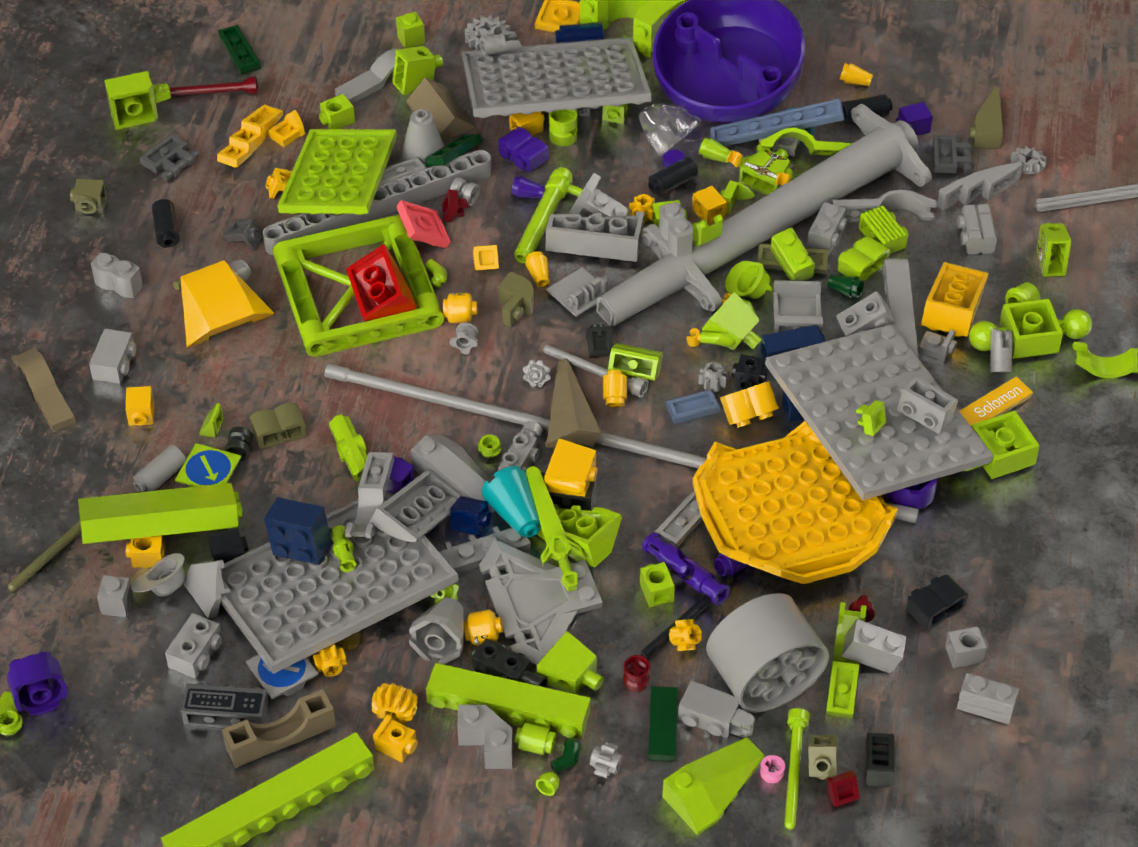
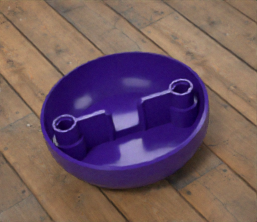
M688 0L672 11L663 21L653 44L654 70L664 94L671 102L689 115L713 123L729 124L769 113L784 102L795 89L803 73L805 63V40L801 26L794 14L777 0Z

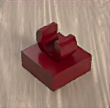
M448 189L442 202L443 221L452 222L455 216H464V208L468 207L466 199L458 198L457 190Z
M852 770L827 778L830 802L834 807L860 799L857 777Z

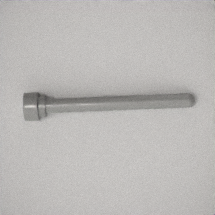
M546 345L543 348L545 354L559 360L568 359L571 365L601 377L608 374L607 368L550 345ZM639 376L637 378L627 377L628 391H631L632 395L642 398L647 391L648 380Z

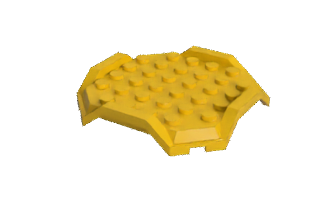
M806 421L784 438L740 449L714 442L704 464L700 465L693 476V487L700 515L719 553L801 584L852 572L878 552L898 512V508L886 504L881 495L862 500Z

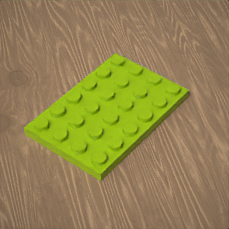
M310 129L278 203L279 213L368 214L397 139L396 129Z

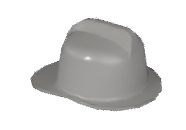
M174 553L162 558L151 569L133 581L131 590L134 592L151 590L157 596H170L185 581L186 576L182 567L185 561L184 556L180 553Z

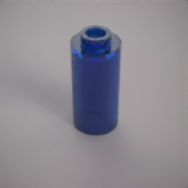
M602 22L559 25V30H555L556 43L603 40Z

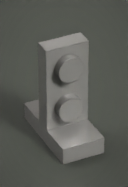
M596 173L592 174L569 211L571 214H579L581 209L585 208L591 213H601L602 217L615 216L617 212H625V216H632V210L595 188L601 179Z

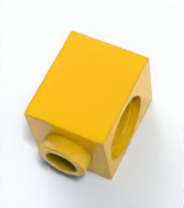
M713 186L693 193L692 210L701 220L705 219L708 225H712L715 223L714 216L721 214L723 219L726 218L727 202Z
M496 244L473 246L474 270L499 268Z
M151 386L126 388L125 410L129 426L154 423V399Z
M163 535L131 539V542L126 543V557L131 558L133 568H152L159 560L165 557L166 545Z

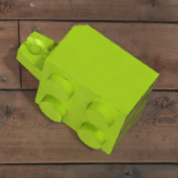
M148 71L104 80L110 112L116 130L155 122L158 118L156 103L171 99L168 84L152 85Z

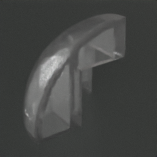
M665 103L649 106L639 113L641 126L659 156L682 140L701 122L697 116L685 108L665 105Z

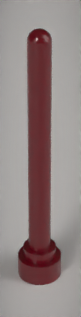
M255 76L247 77L243 82L171 87L169 89L171 96L244 91V93L248 92L250 95L258 94V82Z

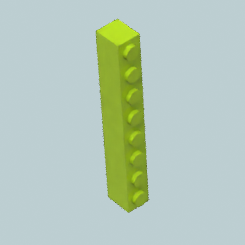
M357 732L163 836L161 838L163 847L241 846L255 835L271 830L275 824L286 818H293L306 807L318 804L326 796L342 791L355 780L367 777L374 771L373 755Z

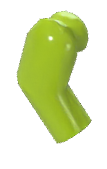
M433 259L428 260L425 268L434 275L430 282L435 287L440 288L443 282L447 281V271Z

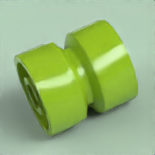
M560 109L555 112H549V139L553 144L569 146L576 142L578 138L577 110Z

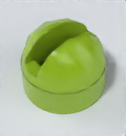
M550 771L544 772L536 781L537 789L546 796H553L560 786L558 775Z

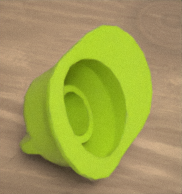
M742 261L730 270L725 280L727 292L731 294L736 292L739 296L751 299H758L766 291H772V287L769 285L770 276L764 270V266L761 263Z

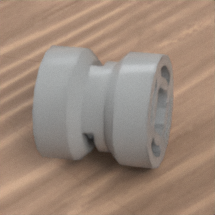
M460 177L455 178L450 187L452 190H457L458 198L466 199L469 206L474 205L480 193V186L478 184L467 183L465 179Z

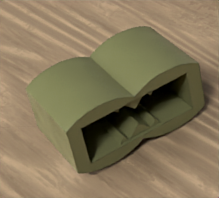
M285 403L275 409L259 410L250 415L251 429L259 448H271L282 442L299 440L307 435L306 424L297 403Z

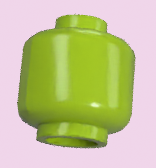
M1022 282L1010 288L1005 295L1006 304L1041 300L1038 289L1029 282Z

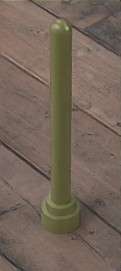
M80 520L8 584V589L16 591L81 533Z

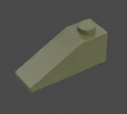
M994 87L976 114L974 125L969 127V139H973V148L1000 149L1003 125L999 87Z

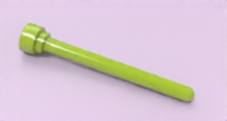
M801 708L789 710L787 723L792 730L785 812V827L789 830L794 829L796 826L803 731L809 725L810 717L809 712Z

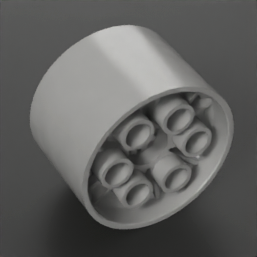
M773 593L755 598L735 609L714 629L706 646L707 655L741 707L748 712L772 710L795 699L821 676L829 661V652L793 599L782 593Z

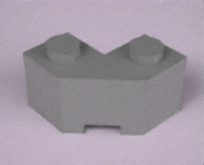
M458 705V745H484L485 769H512V727L486 705Z

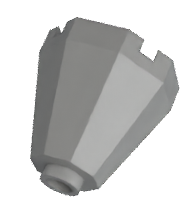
M444 598L438 601L413 621L410 627L411 637L409 645L424 660L431 661V657L440 658L438 663L446 664L460 657L463 651L464 636L463 606L457 600L451 598Z

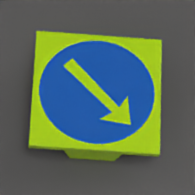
M195 443L175 482L189 485V487L225 484L229 481L241 459V455Z

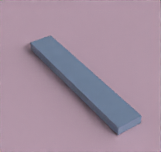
M839 98L711 127V137L724 146H730L769 137L787 128L806 129L844 120L842 102Z

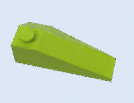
M554 504L567 539L579 545L584 554L583 557L571 553L568 556L578 562L586 560L587 565L595 568L612 552L622 520L621 514L602 507H594L590 511L581 510L580 506L574 505L571 509H563ZM540 528L536 535L545 540L542 528Z

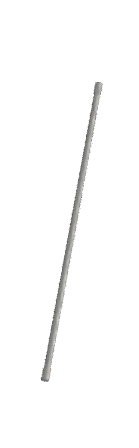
M330 363L327 364L325 369L326 378L351 382L520 425H525L527 421H533L538 423L544 431H547L550 419L353 371L349 368ZM601 432L595 442L697 469L707 459ZM885 502L898 508L895 519L916 524L919 509Z

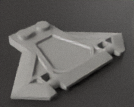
M494 539L480 562L479 569L481 574L490 573L491 579L486 580L485 584L497 616L501 617L506 639L515 638L516 644L511 645L510 650L515 653L524 654L531 660V664L537 666L568 630L575 615L602 608V599L586 560L570 564L572 571L577 573L578 585L577 590L568 592L561 583L563 574L560 567L549 563L543 566L541 559ZM505 570L506 574L501 575L500 571ZM530 634L532 639L526 640L525 635Z

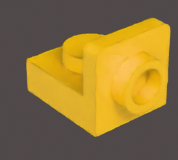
M275 167L272 175L268 176L266 180L269 198L274 199L278 191H284L292 171Z

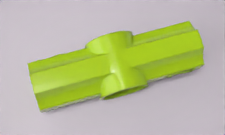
M343 414L334 416L332 421L329 422V428L336 441L339 457L343 463L346 462L354 481L360 482L367 459L364 440L360 434L357 435L349 416H343Z

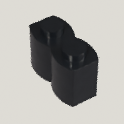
M949 575L935 577L928 583L927 587L915 589L909 594L906 610L926 630H929L939 625L946 618L961 611L966 606L968 594Z

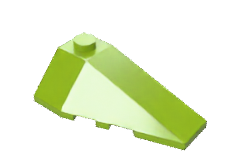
M748 737L743 738L684 765L663 780V798L688 826L699 835L720 820L724 810L736 798L740 788L749 780L765 755Z

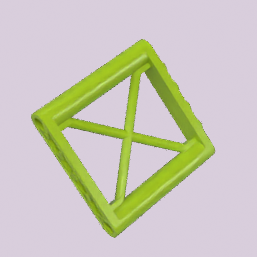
M400 215L281 241L273 247L272 252L304 347L309 356H322L434 329L444 322L443 312L415 241L408 236ZM384 241L383 244L386 245L388 250L393 248L417 308L330 330V327L355 296L347 275L305 259ZM303 269L350 286L323 322L320 320Z

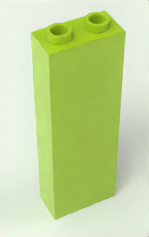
M232 483L78 499L83 544L238 527V518L242 517L238 491H233Z

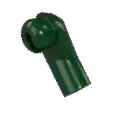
M574 738L565 740L563 756L550 761V766L554 773L557 774L578 763L582 750L579 740Z

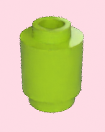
M524 723L523 728L518 727L515 735V743L519 744L518 749L540 755H545V753L552 754L556 733L551 732L550 728Z

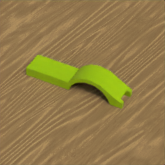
M794 127L783 129L761 140L760 144L757 145V152L761 149L770 151L777 140L785 137L802 141L807 146L810 155L833 156L852 143L816 141L805 130Z
M721 214L713 217L715 224L711 226L708 225L705 219L692 223L693 244L695 246H702L721 237L723 225Z
M1074 341L1072 345L1077 355L1075 359L1076 364L1094 376L1118 378L1131 372L1138 373V349L1130 348L1118 356L1100 357L1088 350L1087 343Z
M840 602L826 715L853 719L859 662L842 657L845 635L855 621L858 619L865 622L867 606L861 605L860 612L845 610L846 603Z

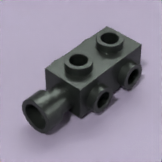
M486 638L472 652L471 660L474 672L546 688L548 677L538 672L532 673L531 660L522 653H515L507 649L500 642H493Z

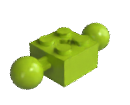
M1050 299L1003 304L999 322L1000 327L997 328L996 325L989 321L977 322L970 329L969 341L975 349L989 351L993 328L1001 330V332L1010 330L1012 332V359L1059 353L1063 333L1071 339H1082L1090 333L1092 320L1090 315L1081 309L1070 310L1061 320H1058Z

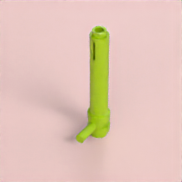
M559 167L551 173L545 185V192L515 249V259L518 262L525 263L527 255L536 251L546 231L549 216L554 215L560 201L565 198L566 194L570 193L579 197L583 191L582 188L572 185V173L567 168Z

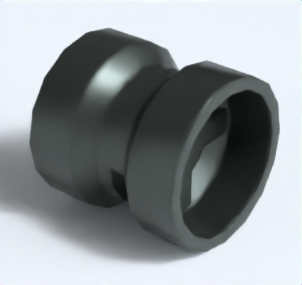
M233 427L229 431V442H227L224 451L241 455L240 461H244L250 453L249 446L253 441V433L244 427Z

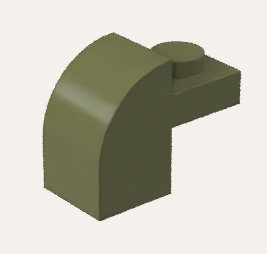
M510 271L498 286L499 303L504 304L502 308L503 325L511 328L517 320L519 321L524 313L529 316L533 314L534 288L529 280Z

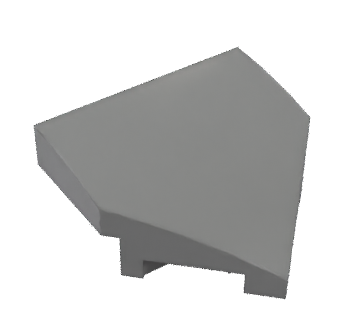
M209 560L190 565L183 583L208 619L217 617L222 600L221 594L230 592L221 575L223 573L222 568H225L223 560Z

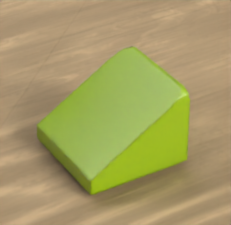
M217 403L207 414L199 432L200 435L216 438L224 421L221 404Z

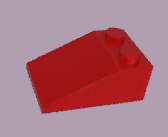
M381 245L346 268L363 320H374L417 308L412 292L386 245Z

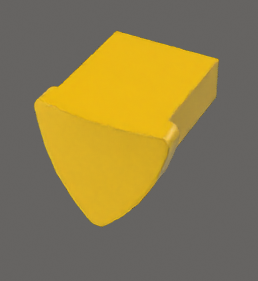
M296 110L288 113L282 122L268 130L269 137L283 147L300 136L305 135L303 123Z

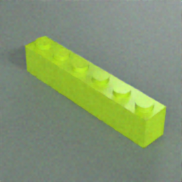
M435 663L426 687L427 704H431L434 707L458 711V705H486L502 720L512 725L521 726L524 723L550 728L551 732L562 734L568 738H583L590 715V697Z

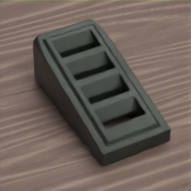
M867 733L866 784L868 786L892 787L894 785L895 772L894 734ZM872 745H886L888 747H876Z

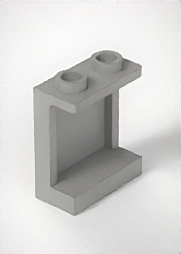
M774 281L773 333L817 325L820 334H822L821 282Z

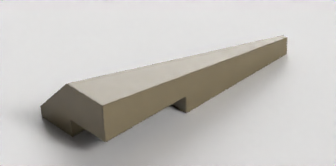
M568 359L560 360L556 365L557 374L554 379L555 388L552 393L549 414L550 423L547 428L548 438L545 446L555 448L559 438L575 444L594 446L601 431Z

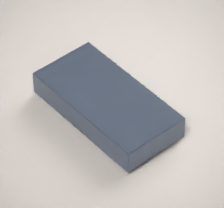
M712 389L666 401V408L674 424L720 413V405Z

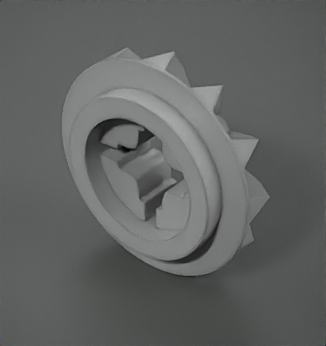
M1025 146L1023 149L1017 148L1015 152H1012L1010 163L1021 162L1023 164L1021 173L1037 174L1044 170L1047 157L1043 156V151H1036L1035 147L1029 149ZM1028 157L1032 158L1030 159V161L1026 163L1025 159H1027Z

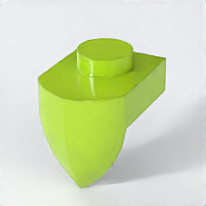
M729 180L726 189H722L720 193L727 202L726 214L730 215L736 200H748L755 197V194L747 186Z

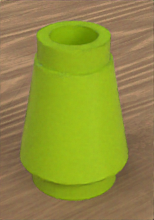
M705 137L698 154L702 155V158L728 164L729 162L726 160L731 150L712 137L710 139Z

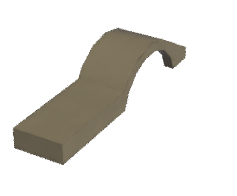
M34 347L22 354L13 355L12 360L17 369L21 368L34 399L52 431L55 432L75 424V417L58 389L43 356Z

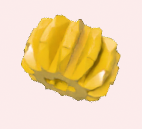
M383 683L380 687H377L376 692L373 694L372 712L377 714L378 718L384 719L386 715L392 717V720L407 724L416 713L417 695L412 693L411 689L404 688L403 685Z

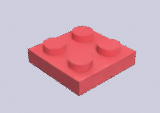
M403 200L398 203L396 207L410 239L425 242L432 246L448 247L451 241L437 210Z

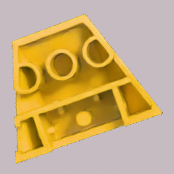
M225 260L180 276L187 348L209 340L210 336L249 321L254 323L274 315V312Z

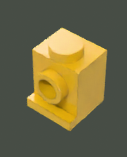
M386 715L373 734L375 750L402 763L408 754L412 755L418 744L416 731L392 720V717Z

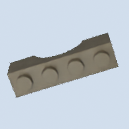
M324 689L299 698L293 709L278 720L265 724H255L246 719L222 729L225 748L234 767H239L335 728L334 709Z

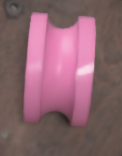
M775 755L765 757L761 762L760 769L762 779L768 783H778L783 779L785 763L782 758ZM771 766L777 767L775 773L769 772Z

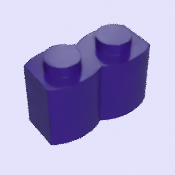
M516 127L498 140L500 155L504 159L514 162L519 169L530 173L549 160L548 146L540 139L532 137L528 131L521 127Z

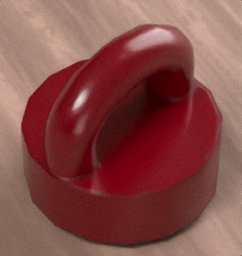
M866 595L860 596L857 601L849 605L848 610L858 612L861 611V605L867 606L865 622L868 623L874 619V605Z

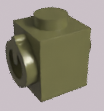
M77 179L75 187L71 188L70 199L74 201L76 211L85 214L103 212L107 198L104 180Z
M837 735L809 736V777L827 779L837 775Z

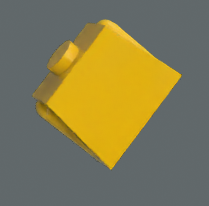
M559 438L544 476L548 492L585 497L590 482H594L597 476L596 450Z

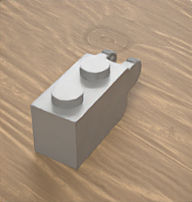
M690 681L679 704V721L691 727L695 726L704 729L712 735L728 738L731 733L739 737L742 736V738H749L754 732L753 725L755 719L753 714L739 709V702L733 695Z

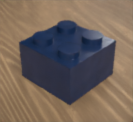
M277 497L264 517L273 555L319 565L332 545L325 509L322 506Z

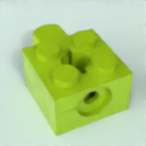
M1015 410L971 425L994 456L991 463L964 471H970L983 466L990 478L994 479L1036 464L1040 445Z

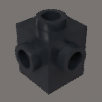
M741 354L739 362L733 364L731 377H735L734 391H741L766 382L768 370L764 369L765 359Z

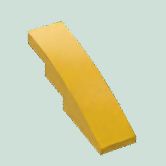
M264 104L243 119L241 129L230 136L229 145L218 153L217 161L235 168L241 165L269 135L268 130L276 126L283 115V111Z

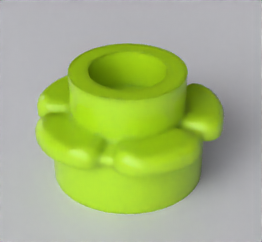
M485 435L480 439L478 451L485 457L497 456L502 450L500 448L502 443L495 435Z

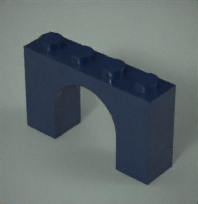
M817 325L761 335L760 352L766 361V357L826 342L824 334H820ZM783 390L782 406L788 421L804 420Z

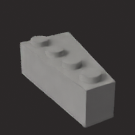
M617 212L615 216L602 217L601 213H592L588 217H582L580 214L550 215L546 227L545 251L637 262L642 240L644 212H636V216H625V212Z

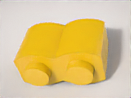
M769 381L720 397L729 425L736 423L737 428L751 424L750 418L759 416L760 420L774 416L772 411L779 409Z

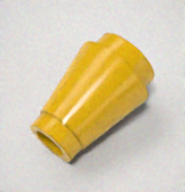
M845 63L839 80L844 81L845 84L869 87L873 74L853 63Z
M540 251L527 255L525 266L536 286H547L550 283L547 257Z

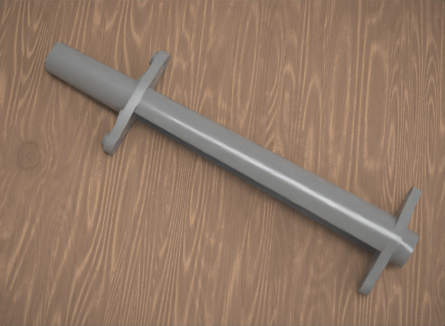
M864 104L854 107L851 110L852 119L864 133V137L725 220L722 225V235L720 238L699 247L693 244L691 254L675 257L668 249V241L661 236L659 228L655 224H650L643 228L642 240L646 246H650L659 260L599 296L596 300V312L612 327L683 288L691 293L705 310L711 312L717 310L722 306V299L705 275L759 246V243L766 242L775 234L819 212L824 202L832 204L833 200L844 198L893 169L912 180L917 186L922 187L928 184L932 178L931 173L915 152L918 148V140L914 130L908 123L902 120L894 123L888 122Z

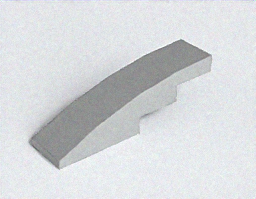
M1016 162L999 165L958 179L939 190L937 206L944 211L958 201L967 205L980 196L990 200L1020 181L1023 164Z

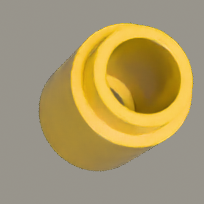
M611 370L608 371L607 375L603 376V400L608 407L625 406V400H627V376L623 375L622 371Z

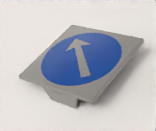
M259 654L246 661V664L264 689H267V694L272 700L282 694L288 697L304 688L306 681L319 675L307 657L274 674Z

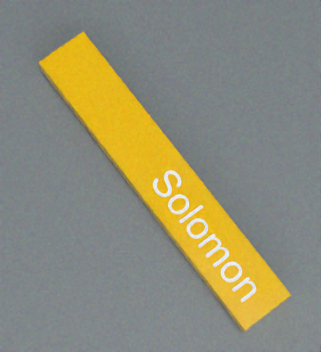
M1016 376L959 412L971 426L1007 413L1031 398L1033 392Z

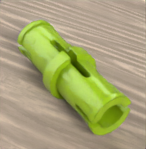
M338 525L330 531L334 542L333 552L339 560L340 569L343 572H351L355 569L354 566L357 565L353 556L354 547L345 535L346 528Z

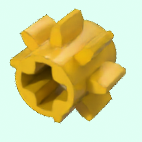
M646 194L634 197V203H629L632 216H636V212H644V222L653 220L652 203H655V198H651Z
M694 619L676 620V626L672 627L669 632L671 643L677 646V651L696 650L695 644H698L702 638L700 627L694 624Z
M335 644L313 655L316 671L318 673L323 671L327 677L339 675L343 671L342 666H347L343 647L337 649Z

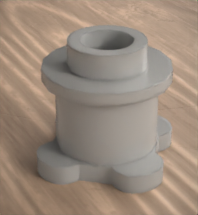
M468 322L460 323L456 328V337L451 338L450 345L461 350L462 354H469L471 349L478 344V328Z

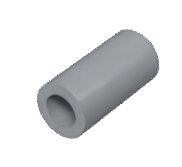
M173 445L168 446L133 476L135 489L138 492L156 491L182 468L186 461L184 454Z

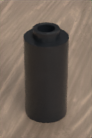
M885 94L842 102L843 121L845 123L854 122L851 110L860 104H864L880 117L889 116L890 111L893 109L891 99Z
M685 157L651 175L648 187L653 194L661 196L697 177L698 168L690 157Z
M168 199L157 200L151 207L157 243L165 248L173 247L180 241L174 204Z

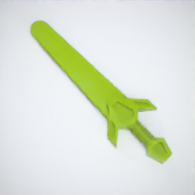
M531 466L526 470V475L547 545L540 558L542 565L544 566L550 558L558 560L563 574L561 583L568 592L577 590V573L572 571L568 555L571 553L583 557L584 554L579 545L567 539L539 468Z

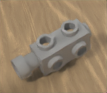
M533 421L525 423L521 432L513 438V443L508 452L503 455L498 471L511 466H519L521 470H527L532 463H536L540 454V449H537V441L543 433V429L538 423Z

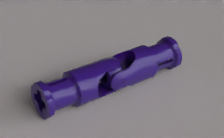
M653 532L646 537L642 544V550L645 553L654 555L659 563L665 562L667 569L675 570L679 578L700 594H706L710 597L712 603L716 606L726 601L730 594V586L718 582L711 572L693 559L686 557L673 544L664 542L658 533Z

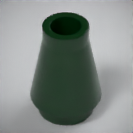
M831 274L827 286L853 299L854 297L859 298L864 289V281L858 276Z

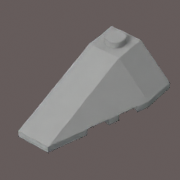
M425 435L410 450L411 465L414 466V471L422 474L426 470L431 469L468 498L466 503L489 517L495 512L484 500L481 492L483 484L487 480L489 483L491 481L463 447L443 435Z

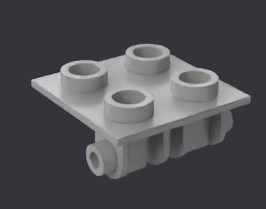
M583 267L546 289L575 317L594 307L597 298L609 290L606 288L608 281L604 276L594 278Z

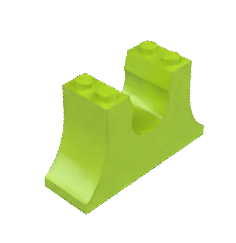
M580 0V26L598 34L607 29L617 19L633 18V42L636 51L651 58L653 56L655 36L663 21L672 11L688 0Z

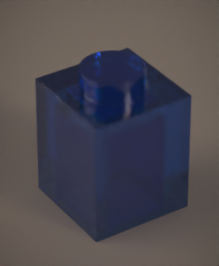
M460 496L450 508L451 530L479 536L491 522L488 501Z

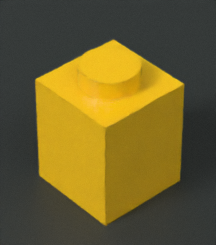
M542 111L532 114H512L509 116V129L512 131L516 127H521L532 136L544 131V114Z

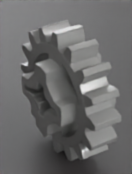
M489 15L488 18L480 16V20L474 18L473 23H467V28H465V42L469 43L470 49L476 47V50H480V37L511 32L510 25H507L506 20L500 22V17L492 19V15Z

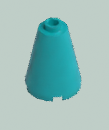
M511 466L497 471L493 474L495 478L490 483L487 480L483 484L481 492L484 500L521 537L535 536L539 532L541 524L526 470H521L519 466Z

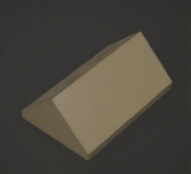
M425 77L407 99V105L412 112L423 109L432 113L442 141L475 130L473 122L447 87Z

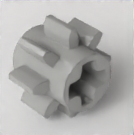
M711 362L706 364L705 368H700L698 384H704L706 391L712 389L713 393L719 392L722 387L726 388L728 371H723L721 364Z
M606 742L602 745V748L599 746L595 747L590 759V766L596 768L595 775L607 778L611 773H618L623 759V755L617 752L618 746Z

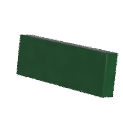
M238 24L218 30V37L241 75L261 69L260 61Z
M464 134L427 156L425 158L426 165H446L481 143V134Z
M651 686L648 760L676 761L678 687Z

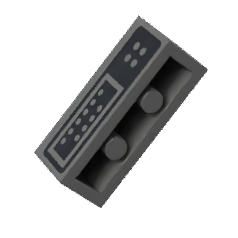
M205 683L186 684L181 707L183 723L185 726L226 728L248 719L255 724H265L269 708L267 689L259 687H234L232 685L215 686Z

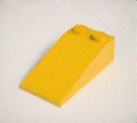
M943 262L926 300L921 325L933 331L949 332L951 329L955 331L954 336L967 337L989 273Z

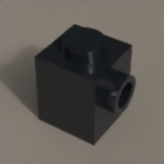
M238 527L208 535L213 561L223 560L224 563H227L245 554L244 552L249 551L246 537H240Z

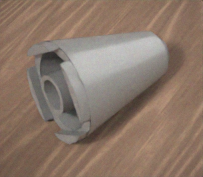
M420 109L413 112L410 116L402 149V159L404 162L417 157L427 169L432 166L426 165L425 158L444 147L432 113Z

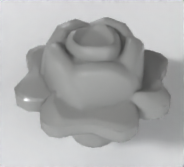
M531 359L529 364L523 367V372L525 373L523 379L528 381L531 387L538 385L542 388L545 382L551 379V376L548 374L551 371L550 367L546 366L543 360L536 362Z

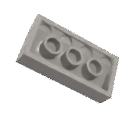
M428 469L377 507L369 522L395 538L415 543L462 506L468 498L431 469Z

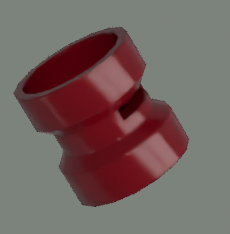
M641 655L628 657L624 662V685L630 691H643L649 686L650 662Z

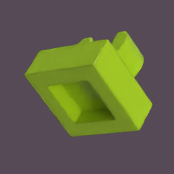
M875 400L870 406L861 405L856 410V413L862 414L857 423L864 426V432L867 435L874 436L887 423L884 402Z

